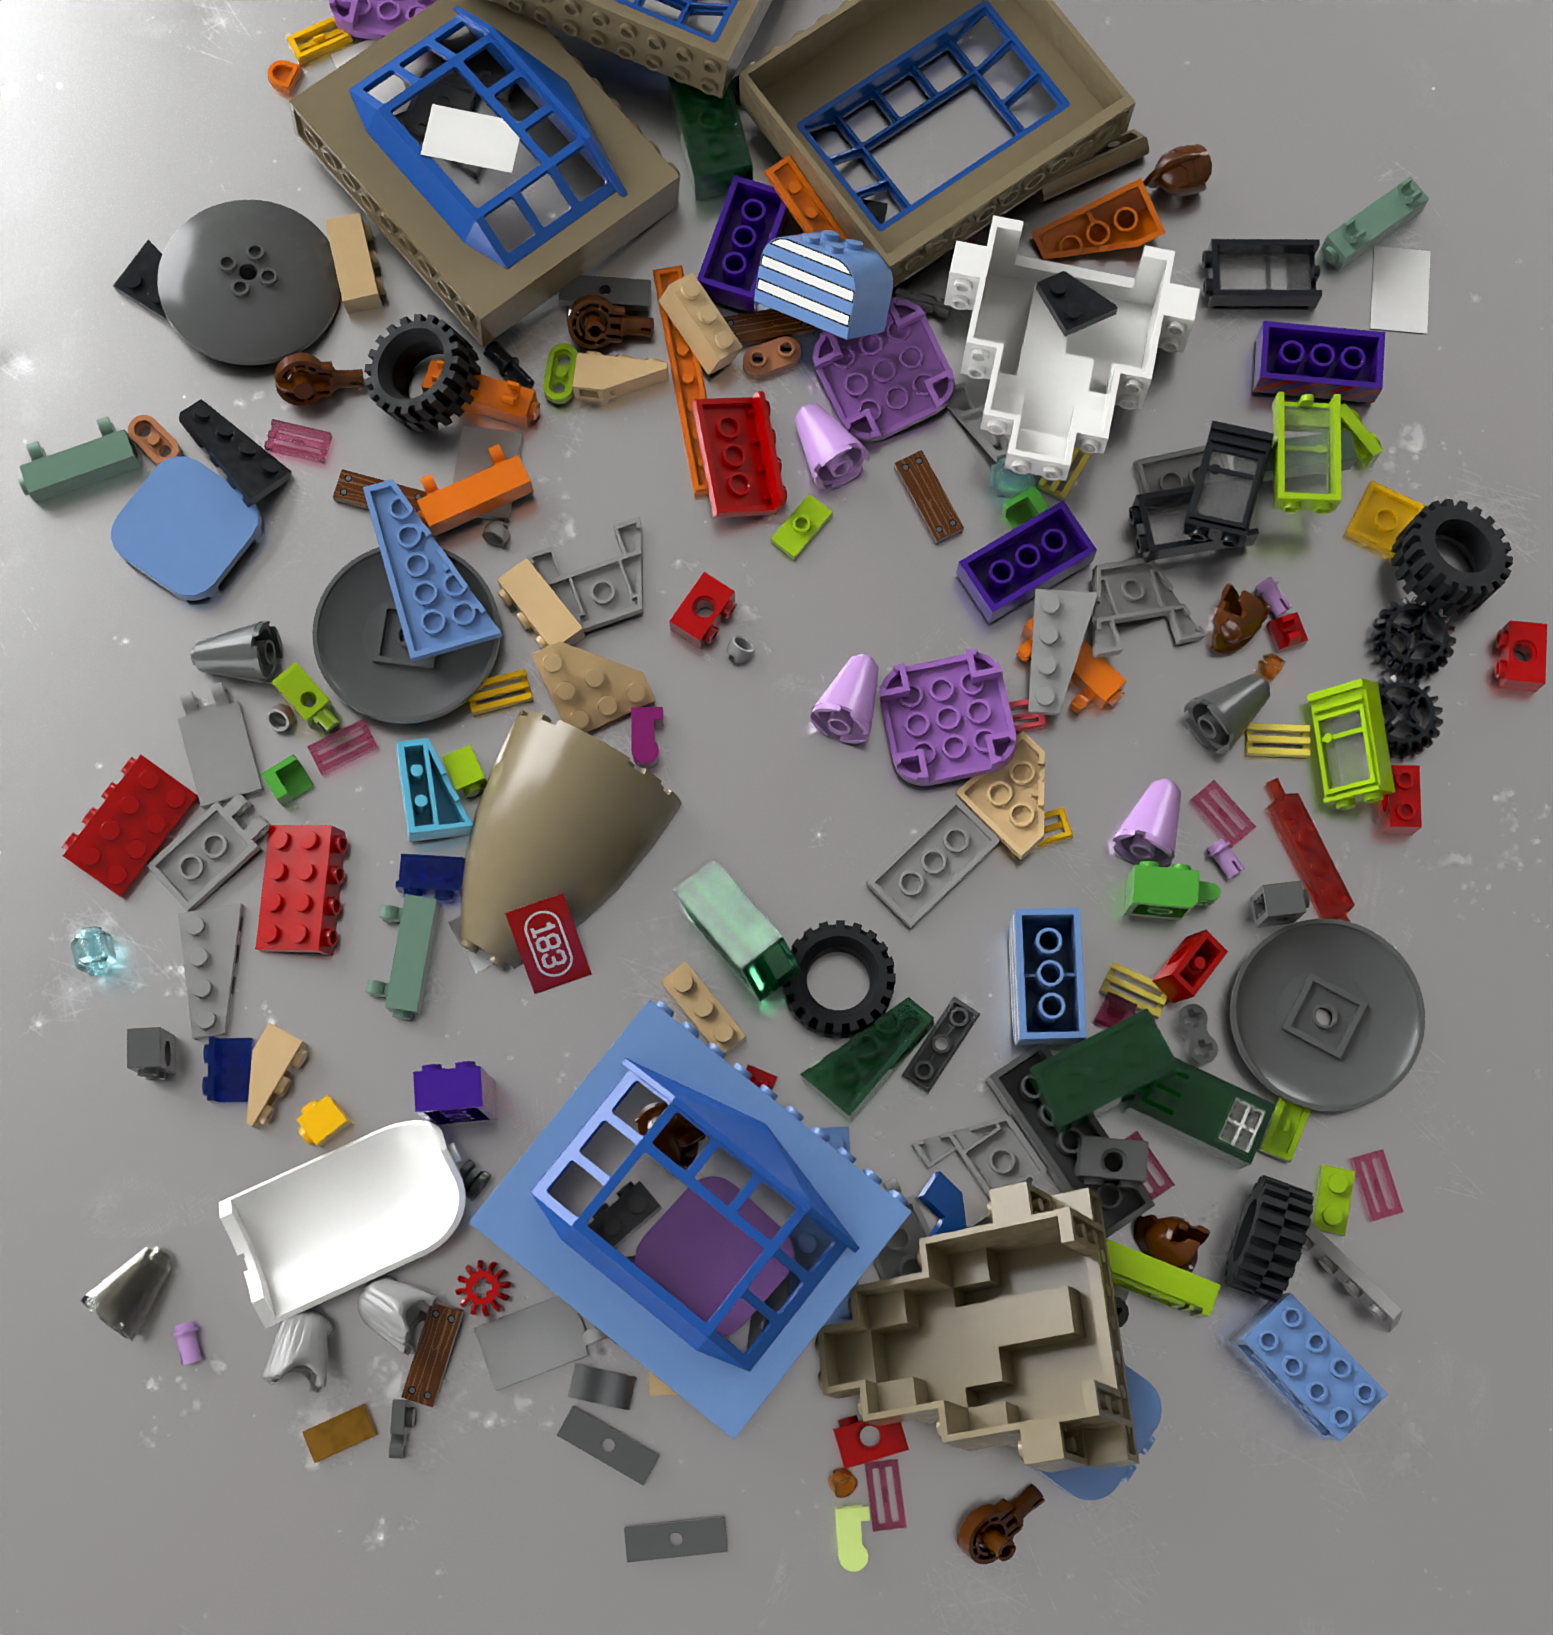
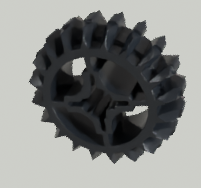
M1406 597L1401 598L1399 604L1392 601L1388 605V609H1382L1379 612L1380 618L1375 619L1372 624L1376 630L1370 633V638L1376 640L1371 645V650L1380 651L1376 661L1385 659L1387 661L1384 666L1385 670H1389L1393 666L1396 668V677H1399L1405 671L1410 680L1414 678L1415 674L1420 679H1424L1427 673L1435 675L1439 671L1438 667L1444 668L1448 663L1447 658H1450L1454 653L1451 646L1456 643V638L1450 636L1455 631V626H1446L1450 617H1441L1439 614L1442 610L1441 608L1436 613L1428 611L1429 604L1424 602L1420 606L1414 601L1416 597L1411 600V603ZM1401 618H1415L1413 624L1401 623L1399 625L1394 623V621ZM1426 625L1431 629L1433 635L1427 631ZM1416 629L1415 634H1414V636H1415V638H1414L1415 643H1414V644L1411 646V648H1410V645H1411V643H1412V640H1411V639H1412V635H1411V634H1412V632ZM1392 640L1399 645L1400 652L1396 649ZM1427 651L1433 654L1424 659L1410 658L1414 652L1425 653Z
M1391 675L1388 678V682L1384 678L1379 679L1377 682L1391 757L1396 758L1400 752L1404 758H1409L1412 752L1416 755L1421 754L1423 747L1429 748L1433 744L1431 738L1439 736L1440 731L1436 727H1440L1443 724V720L1437 717V715L1442 713L1443 708L1433 705L1438 701V696L1429 697L1428 693L1431 690V686L1421 689L1419 687L1420 679H1415L1411 684L1409 683L1408 675H1403L1400 682L1396 675ZM1399 695L1406 697L1410 700L1402 702L1398 701L1394 697L1390 698L1389 696ZM1416 707H1418L1422 716V727L1419 725L1420 721L1415 716ZM1405 709H1408L1401 721L1398 720L1395 724L1391 723L1396 718L1398 712L1402 713ZM1361 718L1357 721L1358 726H1362ZM1399 731L1405 736L1410 735L1411 738H1399L1390 733Z

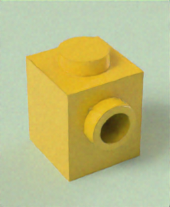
M329 1095L319 1102L313 1100L300 1111L303 1115L296 1119L302 1126L298 1130L302 1138L309 1145L315 1143L321 1148L352 1124L340 1106Z

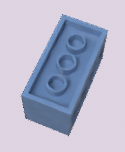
M1292 1293L1283 1294L1276 1303L1268 1301L1229 1340L1323 1440L1341 1442L1388 1395Z

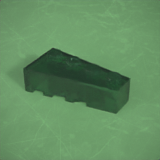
M908 997L875 1020V1023L851 1037L840 1048L823 1057V1060L812 1068L800 1074L802 1081L852 1122L934 1026V1017Z

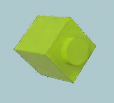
M471 744L441 756L459 797L464 795L466 797H473L483 791L487 780Z

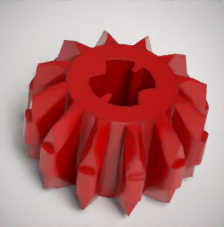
M478 1260V1272L471 1265H467L465 1269L470 1275L469 1279L460 1275L457 1278L459 1282L465 1283L466 1287L458 1288L455 1292L456 1295L467 1294V1297L460 1302L461 1307L465 1308L473 1302L470 1314L477 1315L482 1305L483 1315L489 1317L491 1313L490 1305L497 1312H500L503 1308L497 1300L499 1298L505 1301L510 1300L511 1297L508 1294L502 1293V1289L511 1288L512 1282L500 1281L506 1277L508 1272L503 1269L495 1274L497 1269L496 1262L492 1261L486 1272L485 1262ZM483 1279H487L485 1283L491 1284L492 1290H488L486 1297L481 1298L483 1294L476 1292V1287L481 1286Z

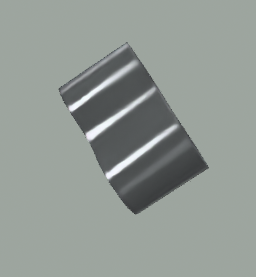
M1188 1004L1175 1015L1174 1027L1185 1040L1184 1056L1187 1062L1195 1067H1203L1215 1059L1218 1053V1045L1207 1031L1208 1017L1205 1009L1197 1004ZM1188 1014L1190 1018L1196 1017L1197 1019L1193 1026L1191 1023L1186 1024L1184 1021ZM1200 1046V1048H1206L1208 1053L1204 1056L1202 1054L1196 1055L1194 1049Z
M575 1363L568 1397L629 1410L636 1377Z

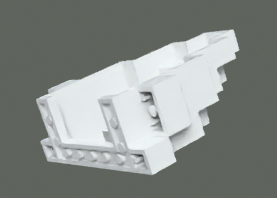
M993 215L987 246L956 240L944 305L952 306L958 310H973L960 374L968 375L974 379H990L980 429L987 430L995 435H1010L1004 468L1011 469L1018 474L1031 473L1052 481L1059 479L1066 481L1074 448L1089 454H1104L1115 405L1128 410L1142 409L1152 380L1157 348H1162L1167 352L1184 351L1195 320L1200 289L1170 283L1175 251L1146 245L1135 278L1017 255L1024 221ZM1065 271L1116 304L1118 307L1117 313L1065 337L1037 292V282Z

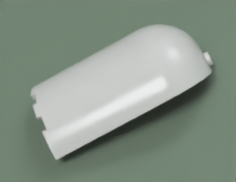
M422 1120L405 1121L389 1125L219 1202L220 1219L231 1239L237 1256L243 1253L245 1255L244 1260L248 1270L244 1271L251 1303L265 1328L271 1327L425 1256L448 1240L461 1221L466 1196L464 1183L457 1166V1162L462 1161L460 1153L454 1142L448 1144L438 1125Z

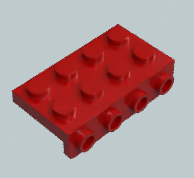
M758 391L753 397L695 399L692 403L713 518L776 515L787 501V489L782 484L780 474L782 463L776 454V433L771 428L769 418L771 408L769 401L765 398V393Z
M141 754L137 760L131 757L120 771L124 774L118 784L110 783L101 795L105 799L98 810L94 807L89 810L81 821L85 824V827L79 835L73 832L62 846L66 850L62 855L120 897L198 797L197 794Z
M269 825L256 950L261 952H318L324 955L333 954L338 940L336 923L337 915H339L341 910L339 895L340 885L344 880L343 857L347 850V838L343 830L333 825Z

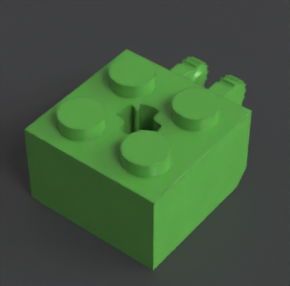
M1141 861L1140 865L1135 864L1126 877L1124 914L1181 920L1195 905L1203 906L1205 904L1207 906L1214 904L1218 897H1220L1221 888L1213 882L1199 881L1200 871L1191 870L1190 865L1173 864L1172 868L1159 867L1158 862Z

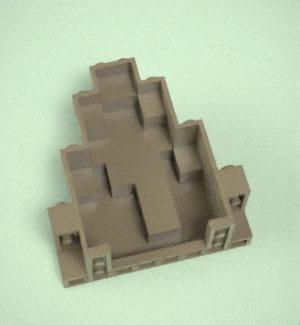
M1022 1182L990 1189V1201L987 1203V1210L993 1223L920 1238L917 1260L922 1272L853 1286L850 1290V1298L848 1299V1310L853 1320L822 1326L817 1333L818 1338L815 1340V1349L820 1358L821 1368L818 1374L820 1388L823 1390V1395L836 1399L860 1395L858 1409L863 1422L876 1426L913 1419L927 1424L937 1422V1432L944 1444L967 1451L1001 1445L1013 1446L1018 1448L1024 1465L1048 1473L1087 1466L1104 1470L1139 1464L1100 1194L1090 1188L1049 1195L1028 1182Z

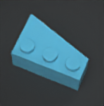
M429 738L398 741L396 755L408 842L470 835L473 824L459 801L460 799L456 791H454Z

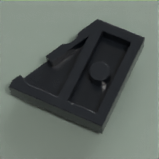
M1065 271L1037 282L1036 285L1037 292L1065 337L1116 315L1118 310L1116 304Z

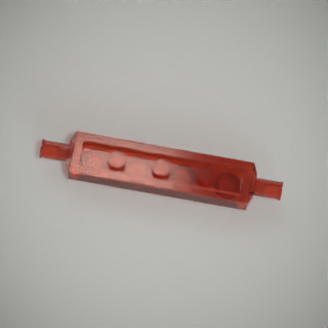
M1279 778L1267 782L1266 785L1274 798V801L1267 808L1323 919H1337L1350 922L1346 913L1355 904L1299 793L1286 794Z

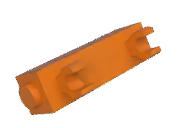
M431 359L421 386L423 393L430 389L437 381L443 369V360L438 359V361ZM482 374L474 376L480 384L478 390L471 389L470 394L474 397L471 405L464 402L461 406L463 410L526 429L529 428L531 420L537 419L540 410V403L537 401L535 390L522 387L520 383L511 380L506 382Z
M498 443L487 448L494 464L490 468L440 490L432 474L420 478L427 496L417 500L420 511L416 513L426 527H429L433 537L534 492L531 480L519 455L506 460Z
M1034 616L1025 623L1022 634L1028 640L1018 648L1016 653L1024 663L1031 658ZM1084 639L1071 677V681L1081 692L1072 699L1069 707L1079 714L1092 701L1102 710L1108 703L1114 706L1125 695L1122 690L1127 680L1103 657L1094 659L1092 647Z

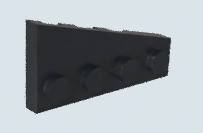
M148 239L113 287L120 294L170 324L162 308L158 292V269L162 253Z
M202 399L180 412L179 422L198 446L207 450L210 454V461L216 468L220 467L227 475L226 481L233 489L237 488L243 495L242 501L247 507H250L290 480L291 470Z

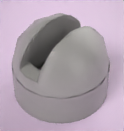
M493 520L486 525L482 537L489 544L502 547L508 539L509 529L507 525L503 524V521Z
M733 636L727 647L728 657H734V662L736 663L745 662L754 651L753 644L742 636Z
M285 704L273 706L266 714L268 725L276 731H285L294 719V712Z

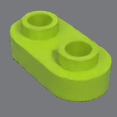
M567 343L557 344L550 350L543 381L544 394L550 402L555 404L568 402L574 394L572 385L577 350ZM562 359L569 360L567 365L559 364ZM557 387L564 388L562 393L554 392Z

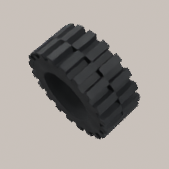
M414 314V321L406 316L399 319L400 327L397 328L394 324H391L386 328L389 332L386 338L379 335L375 341L379 344L377 351L370 349L368 357L373 361L372 364H365L364 372L370 376V378L364 379L365 386L371 390L368 394L376 402V405L403 426L409 429L412 427L419 432H424L425 427L430 431L439 430V422L444 426L453 423L450 418L453 414L460 417L465 412L461 408L464 402L471 405L474 400L470 391L471 389L478 390L480 384L474 378L475 375H481V367L476 363L479 357L472 349L473 346L442 319L439 320L436 316L428 314L427 318L422 314ZM444 354L443 369L437 381L425 393L415 398H409L408 381L415 367L429 356Z
M1445 499L1441 504L1438 500L1434 501L1428 507L1425 506L1396 537L1395 540L1397 541L1393 544L1391 552L1395 553L1391 558L1392 566L1399 567L1394 574L1397 581L1404 579L1406 582L1402 587L1406 594L1413 591L1417 595L1414 599L1417 604L1421 606L1426 602L1429 604L1428 611L1436 613L1441 608L1443 609V616L1451 617L1457 612L1459 617L1465 616L1469 611L1472 613L1477 610L1505 583V580L1512 571L1508 568L1513 564V557L1506 555L1512 550L1510 543L1502 542L1501 539L1506 534L1502 528L1494 529L1492 525L1496 521L1490 515L1484 519L1480 516L1483 511L1482 509L1475 506L1472 510L1467 509L1468 502L1461 500L1454 506L1453 499ZM1435 537L1447 540L1457 546L1470 561L1474 573L1460 571L1448 564L1437 549Z
M836 920L835 925H828V921L819 923V928L812 930V928L806 930L800 940L797 938L792 944L790 953L786 955L790 966L783 971V994H785L789 1011H793L795 1014L794 1018L800 1024L803 1022L808 1026L807 1030L816 1033V1031L824 1033L823 1037L832 1038V1035H841V1039L849 1038L850 1034L857 1033L859 1035L866 1032V1028L871 1025L874 1026L880 1020L882 1014H885L894 992L896 973H894L893 958L892 956L889 957L887 953L888 947L884 942L880 943L876 939L877 934L872 930H869L867 933L862 930L861 924L855 922L853 926L845 925V920ZM832 952H843L856 957L864 965L869 975L870 987L867 995L859 1004L846 1010H832L820 1005L812 997L807 986V974L813 963L821 956Z
M1266 1175L1259 1177L1257 1183L1253 1186L1252 1194H1249L1246 1207L1242 1210L1241 1219L1236 1227L1235 1237L1230 1246L1231 1252L1227 1258L1226 1265L1228 1266L1225 1270L1226 1278L1224 1281L1226 1286L1273 1303L1281 1299L1283 1291H1286L1289 1286V1279L1295 1273L1296 1263L1300 1260L1301 1249L1307 1239L1306 1232L1310 1227V1216L1314 1206L1312 1205L1314 1201L1312 1192Z

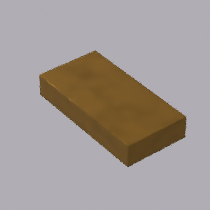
M366 1404L357 1406L302 1432L314 1463L378 1435Z

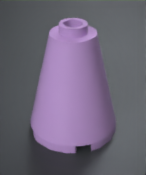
M807 404L798 410L795 424L816 485L821 489H826L824 485L830 484L833 488H838L857 477L863 471L860 465L864 460L867 463L869 461V452L866 447L820 405Z
M865 654L852 656L814 705L810 721L821 733L828 737L831 732L840 736L839 741L844 743L857 744L866 741L871 732L879 667L872 657Z
M1168 779L1152 782L1119 827L1112 842H1115L1113 847L1115 852L1123 859L1136 865H1140L1141 861H1154L1159 863V867L1171 866L1175 857L1181 791L1176 783Z

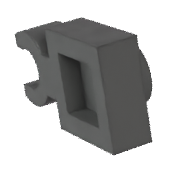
M393 1399L389 1458L403 1459L406 1456L408 1428H413L415 1422V1407H410L411 1400Z

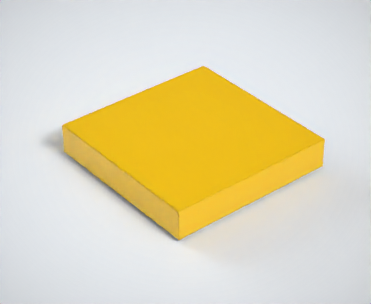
M1371 480L1344 535L1392 558L1395 553L1391 552L1393 544L1397 541L1395 540L1396 537L1426 505Z

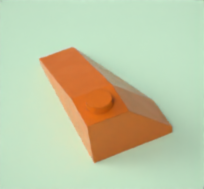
M1139 178L1031 233L1043 260L1139 247L1166 232L1142 179Z

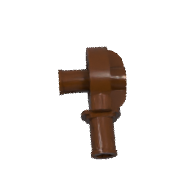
M585 295L578 298L570 306L566 319L571 338L578 345L587 349L602 348L610 342L621 343L622 337L626 336V334L652 337L653 331L651 329H654V318L626 316L624 306L612 305L609 300L599 295ZM577 328V331H578V333L580 334V336L583 335L582 329L585 330V334H584L585 339L582 338V337H580V336L574 331V329Z
M296 353L285 357L279 362L274 373L275 385L280 397L286 402L298 406L313 404L320 400L321 397H332L333 391H336L337 388L363 389L364 383L362 369L335 370L332 361L321 362L317 357L306 353Z
M1030 1484L1010 1502L1002 1498L994 1505L985 1504L975 1509L965 1519L957 1537V1543L961 1550L978 1564H989L998 1559L1001 1561L1009 1560L1015 1553L1016 1546L1014 1545L1013 1538L1022 1530L1024 1526L1023 1518L1045 1502L1042 1493L1035 1485Z

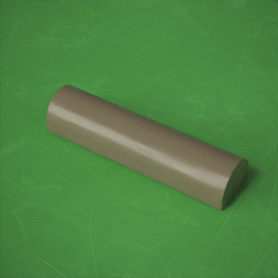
M1135 129L1127 131L1036 192L1035 195L1043 202L1149 153L1147 137Z

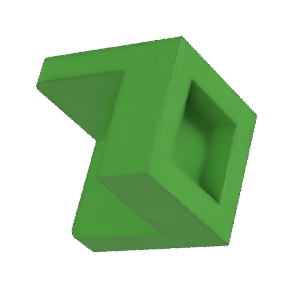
M1034 485L1005 502L1001 515L1011 530L1050 507Z
M294 754L261 773L275 798L282 806L314 788L313 782Z

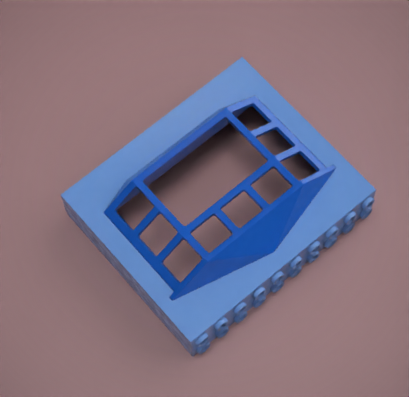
M649 999L474 1214L469 1223L734 1440L912 1211L906 1207L909 1201L894 1189L887 1192L880 1186L883 1180L868 1168L863 1171L853 1164L857 1159L842 1147L835 1150L827 1143L830 1137L816 1126L810 1130L801 1122L804 1116L790 1105L784 1109L775 1101L778 1095L764 1084L758 1088L749 1080L752 1074L738 1063L732 1067L724 1060L726 1053L712 1042L706 1046L698 1039L700 1032L686 1021L680 1025L672 1018L674 1011L660 1000L654 1004ZM637 1083L644 1085L668 1105L643 1136L614 1114L616 1108ZM676 1113L681 1114L710 1138V1142L687 1170H683L653 1145L655 1138ZM606 1122L635 1144V1148L612 1176H608L582 1155V1150ZM719 1147L723 1148L753 1174L729 1205L721 1201L695 1179L697 1173ZM644 1153L651 1156L763 1248L760 1256L707 1322L693 1313L587 1225L589 1220ZM574 1162L603 1185L602 1189L579 1217L572 1214L549 1194L553 1186ZM761 1182H765L795 1207L793 1214L771 1240L738 1214V1210ZM805 1216L833 1239L831 1245L810 1271L805 1270L781 1249L783 1242ZM772 1257H775L801 1279L799 1286L778 1312L771 1309L748 1289L749 1285ZM740 1298L748 1302L769 1320V1324L745 1353L716 1331V1327Z

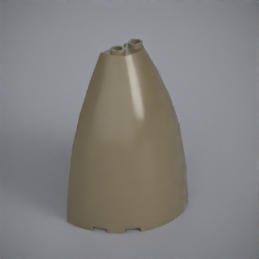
M524 710L519 712L497 755L475 811L473 828L470 832L465 854L460 902L459 939L462 940L460 945L477 954L479 949L490 954L487 960L502 969L506 965L515 969L523 964L505 915L506 912L563 893L575 928L578 927L619 890L656 844L682 805L681 800L672 790L667 789L666 792L663 791L662 781L645 768H640L639 771L634 769L635 765L625 754L566 722L558 720L556 725H554L548 716L536 711H530L529 715Z

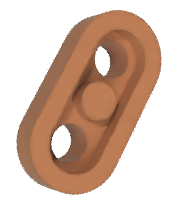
M783 336L751 347L743 356L744 372L753 379H762L791 369L800 361V344L792 337ZM788 347L791 349V352L783 353L781 349ZM755 357H760L763 359V361L758 364L754 363L752 360Z
M139 415L129 423L128 434L130 438L157 466L166 459L182 455L181 447L177 441L152 416ZM145 430H151L148 436L142 437V433ZM164 451H171L169 456L162 457Z

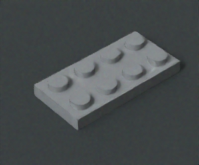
M956 796L866 882V885L911 929L980 863L1001 840Z

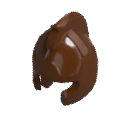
M1199 144L1176 147L1160 157L1155 169L1146 177L1143 183L1145 187L1148 186L1152 189L1158 186L1174 196H1186L1203 192L1207 188L1206 182L1212 173L1210 155L1207 149Z
M1228 582L1223 588L1219 605L1214 610L1216 631L1212 635L1214 644L1212 649L1222 654H1232L1242 649L1260 630L1262 623L1268 617L1272 605L1258 599L1245 590L1239 596L1234 586Z
M655 1102L641 1110L634 1121L638 1123L640 1135H645L668 1107L666 1102ZM676 1113L655 1138L653 1145L678 1166L681 1165L687 1170L696 1158L699 1141L705 1139L707 1135L681 1114Z
M1153 1214L1144 1217L1140 1215L1137 1217L1134 1226L1135 1240L1144 1254L1190 1273L1193 1272L1196 1266L1199 1246L1210 1235V1230L1204 1226H1192L1184 1218L1177 1216L1157 1219L1156 1215Z

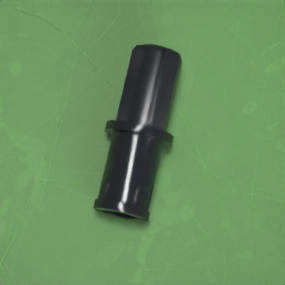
M493 341L487 345L483 354L497 367L502 377H508L511 381L520 383L522 387L529 389L534 386V380L519 366V359L517 357H512L498 341Z

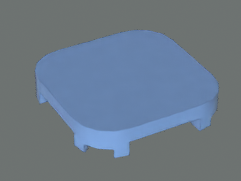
M175 456L164 460L152 471L117 515L111 527V540L114 549L128 565L131 564L172 592L178 599L188 603L189 600H201L209 596L212 598L220 591L218 588L219 584L253 541L258 543L263 533L261 530L262 517L257 505L254 503L247 507L242 501L243 495L237 488L233 489L224 478L197 460L187 456Z

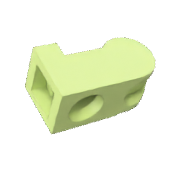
M869 1505L835 1507L840 1564L848 1571H860L868 1562V1552L862 1543L861 1521H870Z

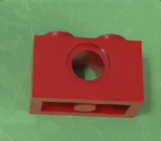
M703 572L669 620L670 630L699 649H702L706 642L711 644L720 630L717 626L723 618L728 619L737 606V603H735V591L706 572ZM703 607L713 610L712 615L709 617H700L697 612Z
M1510 620L1498 631L1496 638V647L1500 649V660H1497L1495 667V677L1499 678V689L1537 692L1546 683L1547 624ZM1514 651L1523 653L1526 661L1518 660Z
M1391 765L1395 793L1383 795L1384 800L1380 801L1381 835H1413L1422 828L1420 765Z
M1207 929L1189 935L1181 942L1152 982L1173 1003L1192 998L1228 951Z
M857 1415L838 1420L839 1427L833 1428L844 1469L909 1450L901 1422L876 1426L863 1422V1420L858 1421ZM867 1426H873L879 1432L878 1441L871 1446L864 1445L860 1439L862 1429Z

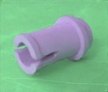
M1269 577L1256 586L1259 591L1256 594L1258 596L1261 595L1266 603L1272 605L1271 610L1276 618L1292 608V605L1277 586L1278 580L1274 581L1272 577Z
M1222 837L1207 848L1210 852L1208 856H1213L1229 880L1244 870L1245 867L1228 846L1231 843L1229 841L1226 842Z
M193 1321L173 1326L175 1333H172V1337L176 1336L181 1365L203 1360L195 1332L199 1329L194 1327Z

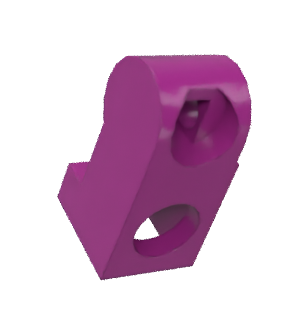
M631 707V751L635 764L640 768L651 769L659 762L660 753L658 744L655 742V726H664L663 707Z

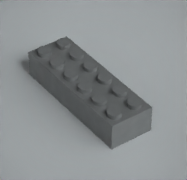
M1036 1044L991 1074L986 1081L1047 1168V1172L1062 1193L1090 1188L1100 1194L1106 1238H1108L1154 1207L1155 1204L1141 1184H1137V1189L1118 1188L1117 1182L1104 1181V1186L1085 1185L1084 1179L1076 1178L1078 1138L1082 1135L1109 1138V1136L1090 1109L1062 1122L1038 1077L1039 1073L1059 1063L1046 1044ZM1112 1154L1106 1155L1104 1158L1105 1168L1111 1172H1117L1120 1167L1119 1159Z

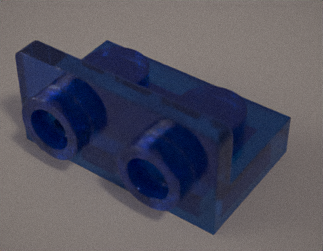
M401 853L399 880L396 881L395 888L399 893H403L404 898L405 894L422 896L424 894L435 895L434 898L441 901H453L454 896L461 897L465 858Z
M209 1036V1044H205L203 1050L204 1063L208 1064V1076H204L202 1082L203 1095L207 1096V1101L213 1104L248 1103L252 1050L254 1049L253 1038H219L217 1036Z

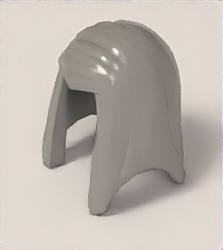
M384 1275L369 1281L364 1286L359 1295L357 1305L358 1312L364 1323L402 1354L408 1356L410 1353L415 1354L416 1351L412 1342L413 1329L419 1322L426 1319L429 1307L419 1302L423 1301L433 1307L438 1301V1297L414 1286L397 1282L391 1276Z
M311 1309L284 1320L276 1334L262 1379L274 1385L285 1374L297 1372L303 1374L308 1379L311 1392L318 1393L319 1387L325 1388L328 1366L327 1337H330L333 1333V1326L329 1320L321 1313Z

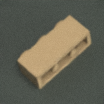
M360 212L325 220L342 301L347 314L382 307L380 295L386 294L382 277H376L374 269L380 266L376 250H370L368 242L374 240L370 223L363 222Z
M692 272L668 285L660 297L659 303L706 373L710 375L731 364L743 346L694 273Z
M527 558L497 579L501 589L497 592L507 607L513 604L519 612L516 617L526 630L532 628L538 637L534 640L540 649L558 641L574 646L585 637L583 627Z
M686 961L661 980L664 990L696 1030L700 1032L704 1040L708 1044L710 1042L714 1043L726 1053L725 1058L746 1042V1035Z

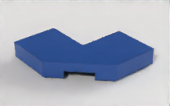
M941 1171L933 1173L918 1196L940 1218L929 1236L967 1229L962 1192Z

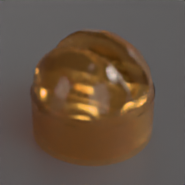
M1272 653L1265 654L1263 660L1258 662V670L1265 678L1272 681L1282 670L1285 660Z
M835 1468L833 1474L828 1478L830 1489L838 1498L848 1497L856 1490L858 1481L853 1473L844 1468Z

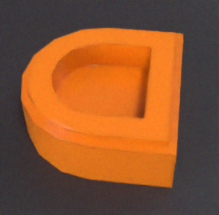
M278 60L269 66L267 76L274 89L291 96L303 70L298 64L286 60Z

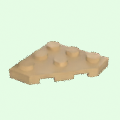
M561 641L531 654L561 720L586 733L630 713L631 707H642L656 700L644 673L632 667Z
M1024 731L1016 736V751L1012 760L1004 768L993 773L971 777L955 792V797L957 796L1020 860L1025 858L1044 840L1045 751Z

